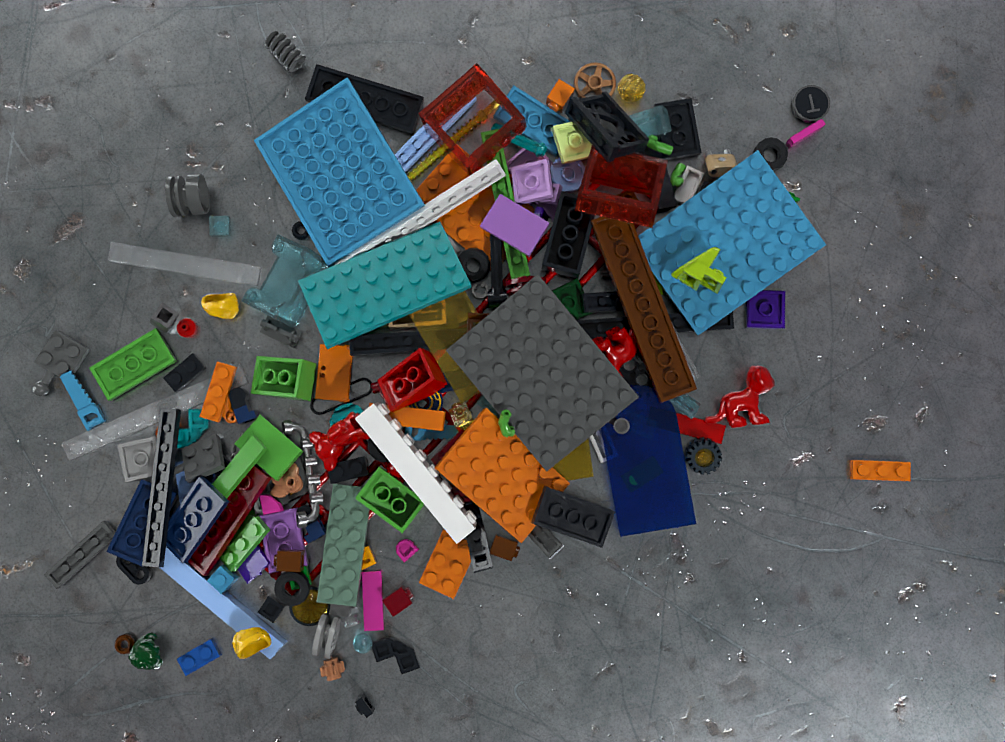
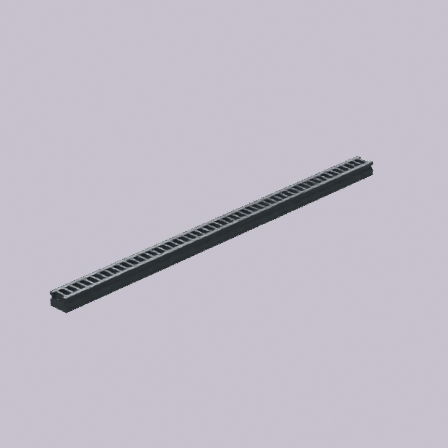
M733 311L705 331L734 329ZM681 313L669 314L675 333L694 332ZM627 317L576 320L591 339L600 336L607 338L606 331L617 326L619 329L625 327L628 333L631 329ZM467 328L360 335L349 340L350 355L415 352L419 348L427 351L444 350L467 333Z

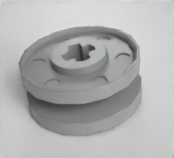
M322 614L314 637L312 655L318 657L322 648H324L325 658L331 659L338 639L341 618L335 616L330 625L328 624V615Z

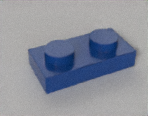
M211 638L177 658V661L185 676L222 654L214 639Z

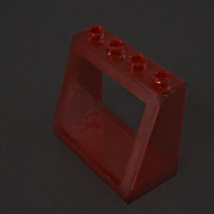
M477 63L418 113L426 132L469 176L481 169L482 165L488 160H492L500 149L507 147L516 135H521L527 127L525 117ZM485 90L512 119L467 157L441 126L480 92Z
M592 145L578 192L575 211L653 228L668 160L633 153L617 157L612 162H607ZM589 183L652 196L651 202L648 203L588 189Z

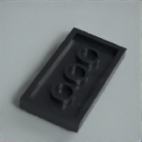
M544 486L531 523L603 548L615 511Z

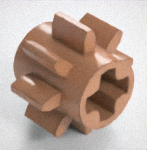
M332 657L323 661L324 665L320 667L321 677L326 676L327 681L342 677L341 673L345 670L343 661L338 662V657Z

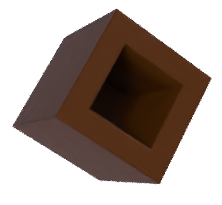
M496 534L490 554L512 562L513 557L517 558L520 547L517 546L518 541Z
M278 550L277 554L274 555L276 571H303L305 550Z

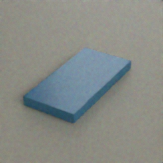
M514 85L493 115L494 119L513 131L538 143H545V146H547L546 152L555 158L558 155V150L551 128L555 125L571 122Z

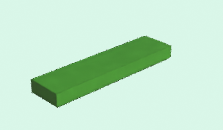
M252 435L212 485L227 499L268 448L256 436Z

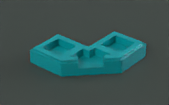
M188 409L189 428L179 429L177 448H184L196 443L210 428V420L199 417L202 409Z

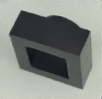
M269 595L257 613L270 622L275 623L286 605Z
M364 693L356 699L355 707L359 714H364L366 718L373 714L375 707Z

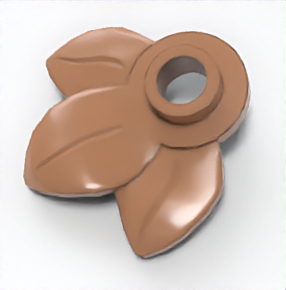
M296 463L292 464L279 481L271 478V481L275 484L270 491L272 496L283 498L289 493H296L302 489L303 481L298 475L299 468Z

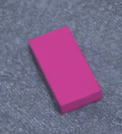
M820 119L790 137L786 142L788 149L820 131L826 125L824 120Z

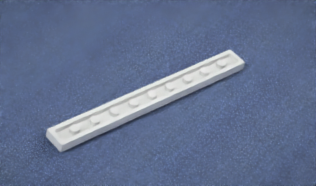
M497 159L426 203L425 206L343 257L335 265L426 227L506 176Z

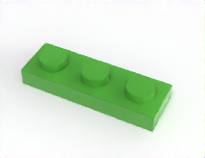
M259 516L252 518L220 557L230 572H236L267 535L270 528Z

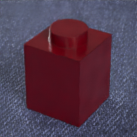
M402 585L382 601L394 617L413 604L414 594L409 587L405 588Z

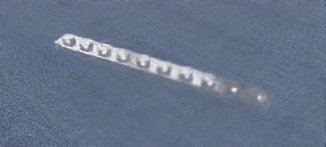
M241 365L237 366L230 391L233 388H240L249 384ZM212 378L62 442L68 460L79 458L159 423L160 408L180 409L182 413L203 404Z

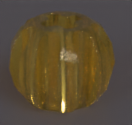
M632 73L622 77L617 87L620 97L631 103L640 100L646 90L643 79Z

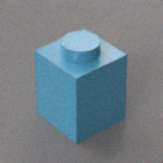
M224 564L212 574L207 582L222 594L231 588L240 578V575L236 572H230Z

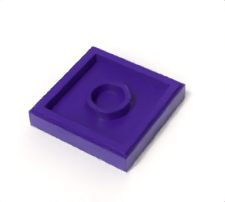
M762 290L746 301V328L785 329L786 291Z

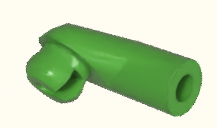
M655 135L648 136V148L667 155L672 153L673 146L659 142Z
M682 163L676 165L670 176L672 186L678 188L684 182L681 175L686 166Z
M506 409L502 411L498 424L504 437H513L515 435L514 427L508 424L511 412Z

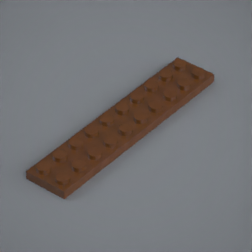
M625 208L591 220L592 229L659 403L697 390L628 209Z

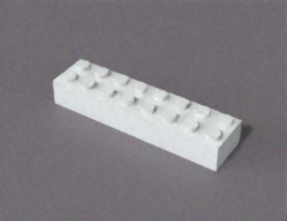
M373 403L357 416L355 420L455 543H459L476 529L477 517L471 510L467 511L464 508L463 504L465 503L458 494L455 496L451 492L452 486L446 479L442 480L438 476L439 472L434 469L435 465H429L426 461V454L421 449H416L413 445L415 443L413 438L408 433L406 435L403 433L401 423L396 418L392 419L390 417L388 407L384 403Z

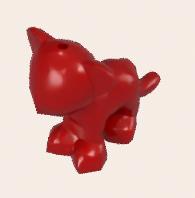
M617 326L606 331L608 337L605 340L602 336L592 340L621 374L619 371L620 367L632 360L637 353V344L631 329L628 333L625 327L619 329ZM610 339L617 341V345L612 346Z
M752 365L746 375V389L724 395L720 402L719 412L715 416L705 417V422L714 424L726 417L731 428L744 427L747 425L746 419L738 415V411H747L749 422L752 425L770 423L769 418L759 412L758 409L759 395L769 392L775 386L774 379L769 370L764 366Z
M350 412L345 419L333 424L328 429L327 434L319 431H313L309 434V440L314 445L317 456L323 461L325 470L331 471L335 468L344 446L361 438L365 440L370 439L368 434L355 420L360 415L358 412L356 414Z

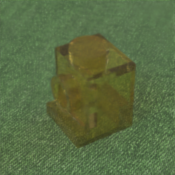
M456 402L448 410L458 432L462 428L466 430L474 421L466 402Z

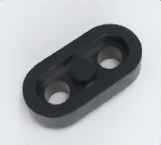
M117 556L116 564L131 582L140 585L149 581L151 570L148 566L142 567L132 562L127 563L125 559ZM140 571L144 572L143 578L139 576Z

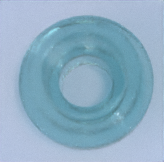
M361 633L354 638L353 647L359 653H367L372 648V639L369 635Z

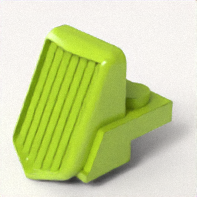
M717 247L706 250L671 273L672 277L696 291L701 284L718 294L727 278L723 276L724 273L720 270L710 268L720 251Z

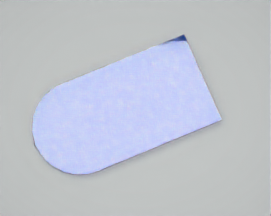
M631 385L630 387L639 398L615 416L617 419L624 418L628 420L630 424L628 432L624 434L617 433L614 425L609 422L601 428L620 537L696 524L676 411L670 400L659 403L654 388L643 385Z

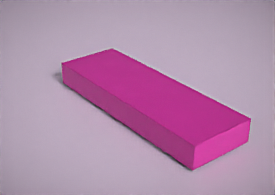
M382 570L362 571L364 631L384 630Z

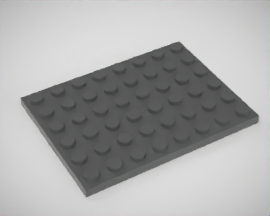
M538 274L446 350L499 415L505 409L511 412L508 422L509 426L514 427L517 437L546 471L551 469L639 398Z

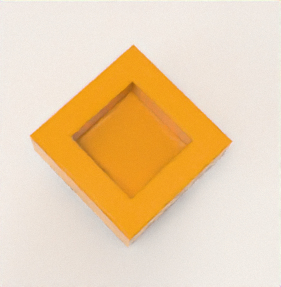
M369 545L364 549L362 570L377 563Z

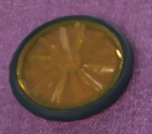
M310 586V593L304 602L300 605L289 606L290 614L297 623L304 626L318 625L322 614L329 615L330 604L317 603L318 587Z

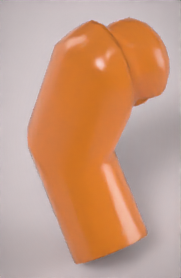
M228 396L222 417L232 424L237 419Z

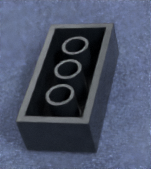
M561 191L542 263V270L579 278L592 229L591 220L595 217L599 200Z

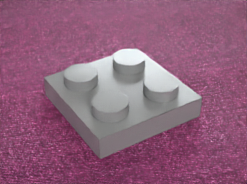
M156 436L118 444L125 482L152 477Z

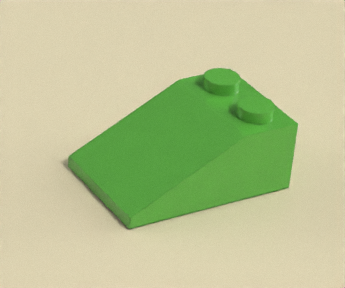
M257 356L251 394L311 401L317 363L304 359Z
M380 466L355 497V499L402 534L424 506V503L410 487L393 477Z

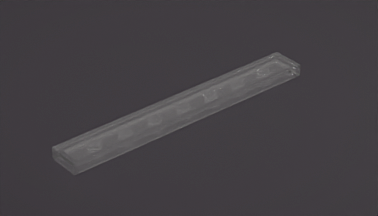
M111 242L108 261L254 286L259 285L262 269L260 266Z

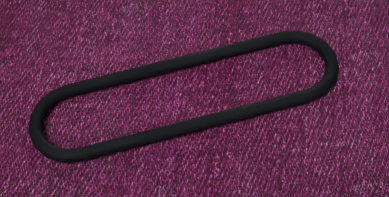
M363 377L350 382V385L365 380L370 384V390L363 395L351 399L349 403L368 396L372 392L371 380ZM313 398L310 403V409L314 414L322 415L347 403H341L325 411L317 412L313 408V403L317 399Z

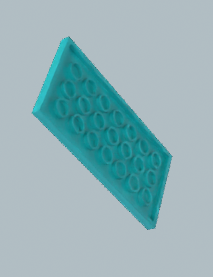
M440 221L298 280L327 349L471 288L470 281Z

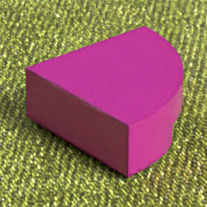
M268 494L260 495L263 515L284 511L282 504Z

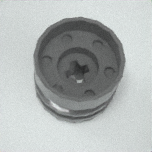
M202 174L187 175L186 181L182 176L166 178L165 197L169 212L173 217L187 216L189 211L193 215L208 213L210 204L206 180Z

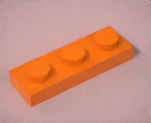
M217 361L199 417L220 423L237 367Z
M850 460V479L911 481V462Z

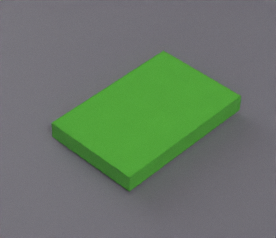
M262 415L256 418L235 443L241 450L252 435L256 436L268 448L256 464L276 481L280 480L304 452Z

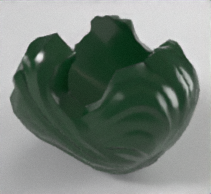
M148 633L142 636L131 648L128 659L137 669H158L163 664L159 654V646H156L152 640L158 639L155 633Z

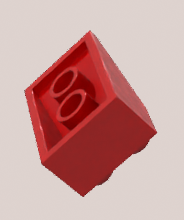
M423 348L416 350L377 380L391 412L425 399L447 385L434 354Z

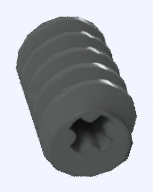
M274 31L266 38L264 46L266 49H269V52L274 55L275 59L279 60V63L284 66L285 70L293 73L301 67L306 56L300 55L301 51L299 49L295 50L296 45L290 44L291 40L289 38L285 39V33L279 34L278 31Z

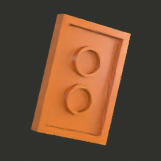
M443 529L419 583L454 599L471 563L467 539H462L456 544L446 530Z

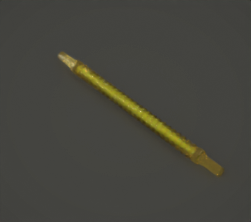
M499 99L493 100L483 110H478L476 112L477 115H473V119L469 118V122L464 123L465 126L461 125V129H456L457 132H453L452 137L448 136L449 139H445V143H440L441 146H436V150H432V154L428 153V157H424V161L420 160V164H416L415 168L412 167V171H408L407 174L411 182L413 179L416 180V176L420 177V173H424V169L428 170V166H432V162L436 163L437 158L440 159L441 155L444 156V152H449L448 149H452V145H456L457 141L461 142L460 139H464L465 134L469 135L468 132H472L473 127L477 128V124L480 125L481 121H485L488 115L501 105Z

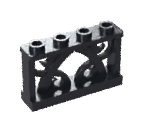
M606 91L600 95L580 99L577 97L570 98L565 114L607 162H612L617 157L644 152L649 138ZM600 119L612 123L617 128L616 134L605 129L599 123Z

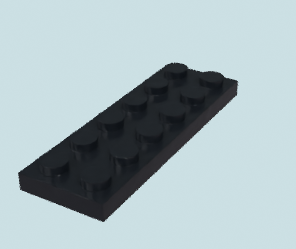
M316 64L305 96L306 102L313 101L345 78H348L375 123L413 134L424 101L423 96Z

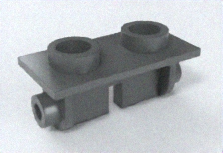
M267 315L266 320L263 319L260 323L262 327L260 333L295 348L302 333V330Z

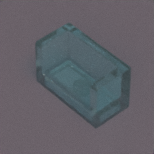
M662 105L629 116L647 137L650 135L658 136L672 131L668 110Z

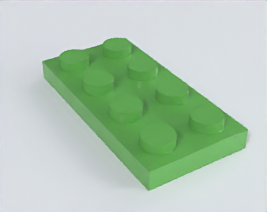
M155 328L89 367L107 400L112 401L174 364L177 360L159 329Z

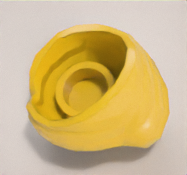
M235 293L208 294L201 299L202 308L210 316L234 319L239 312L238 299Z
M252 627L237 632L233 637L232 646L238 658L246 659L260 650L269 647L272 641L267 631L260 627Z

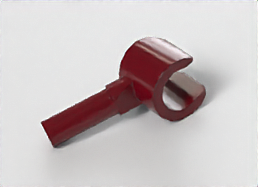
M378 381L371 383L373 393H380L385 404H387Z

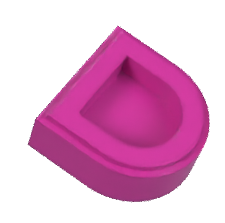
M402 539L396 545V553L404 563L419 550L410 539Z

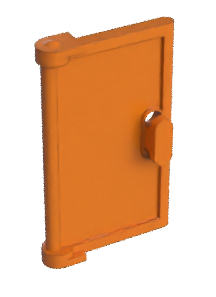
M320 344L315 399L340 401L343 403L350 402L349 391L353 356L350 355L349 345H336L327 349L325 344Z

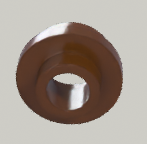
M129 634L117 637L115 640L116 651L120 654L130 653L135 643L134 638ZM124 640L128 642V647L123 645Z

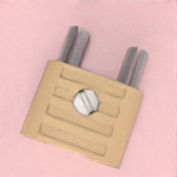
M727 149L724 150V154H712L711 150L705 151V163L708 174L711 177H721L737 165L735 156L731 154L729 149L728 151Z

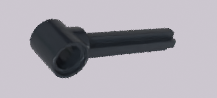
M490 234L491 289L488 291V308H497L507 300V290L503 289L502 240Z

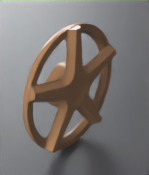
M595 62L584 65L578 70L574 80V87L579 98H585L584 95L590 91L600 95L602 94V87L613 85L609 93L612 96L616 88L614 73L602 63ZM597 66L594 75L589 76L582 72L587 67ZM602 67L611 74L612 80L602 79ZM578 77L587 82V85L581 91L578 88Z

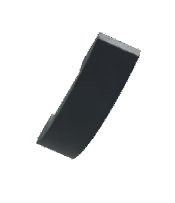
M472 501L464 502V508L467 511L471 510L477 517L476 529L466 536L473 572L477 573L492 569L493 564L480 508Z

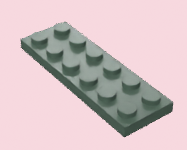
M333 484L317 603L357 607L370 511L369 508L355 499L363 487Z

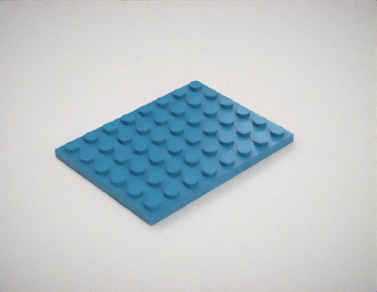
M345 78L254 140L328 267H332L343 257L425 206L348 78Z
M758 150L638 236L654 277L697 336L826 245ZM717 247L720 251L710 268L720 270L724 273L723 276L727 278L718 294L701 284L696 291L672 277L671 273L706 250Z

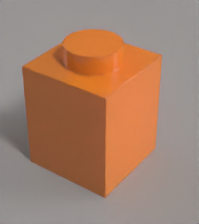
M558 79L547 96L546 104L555 112L559 111L562 113L568 105L570 98L573 97L575 88Z

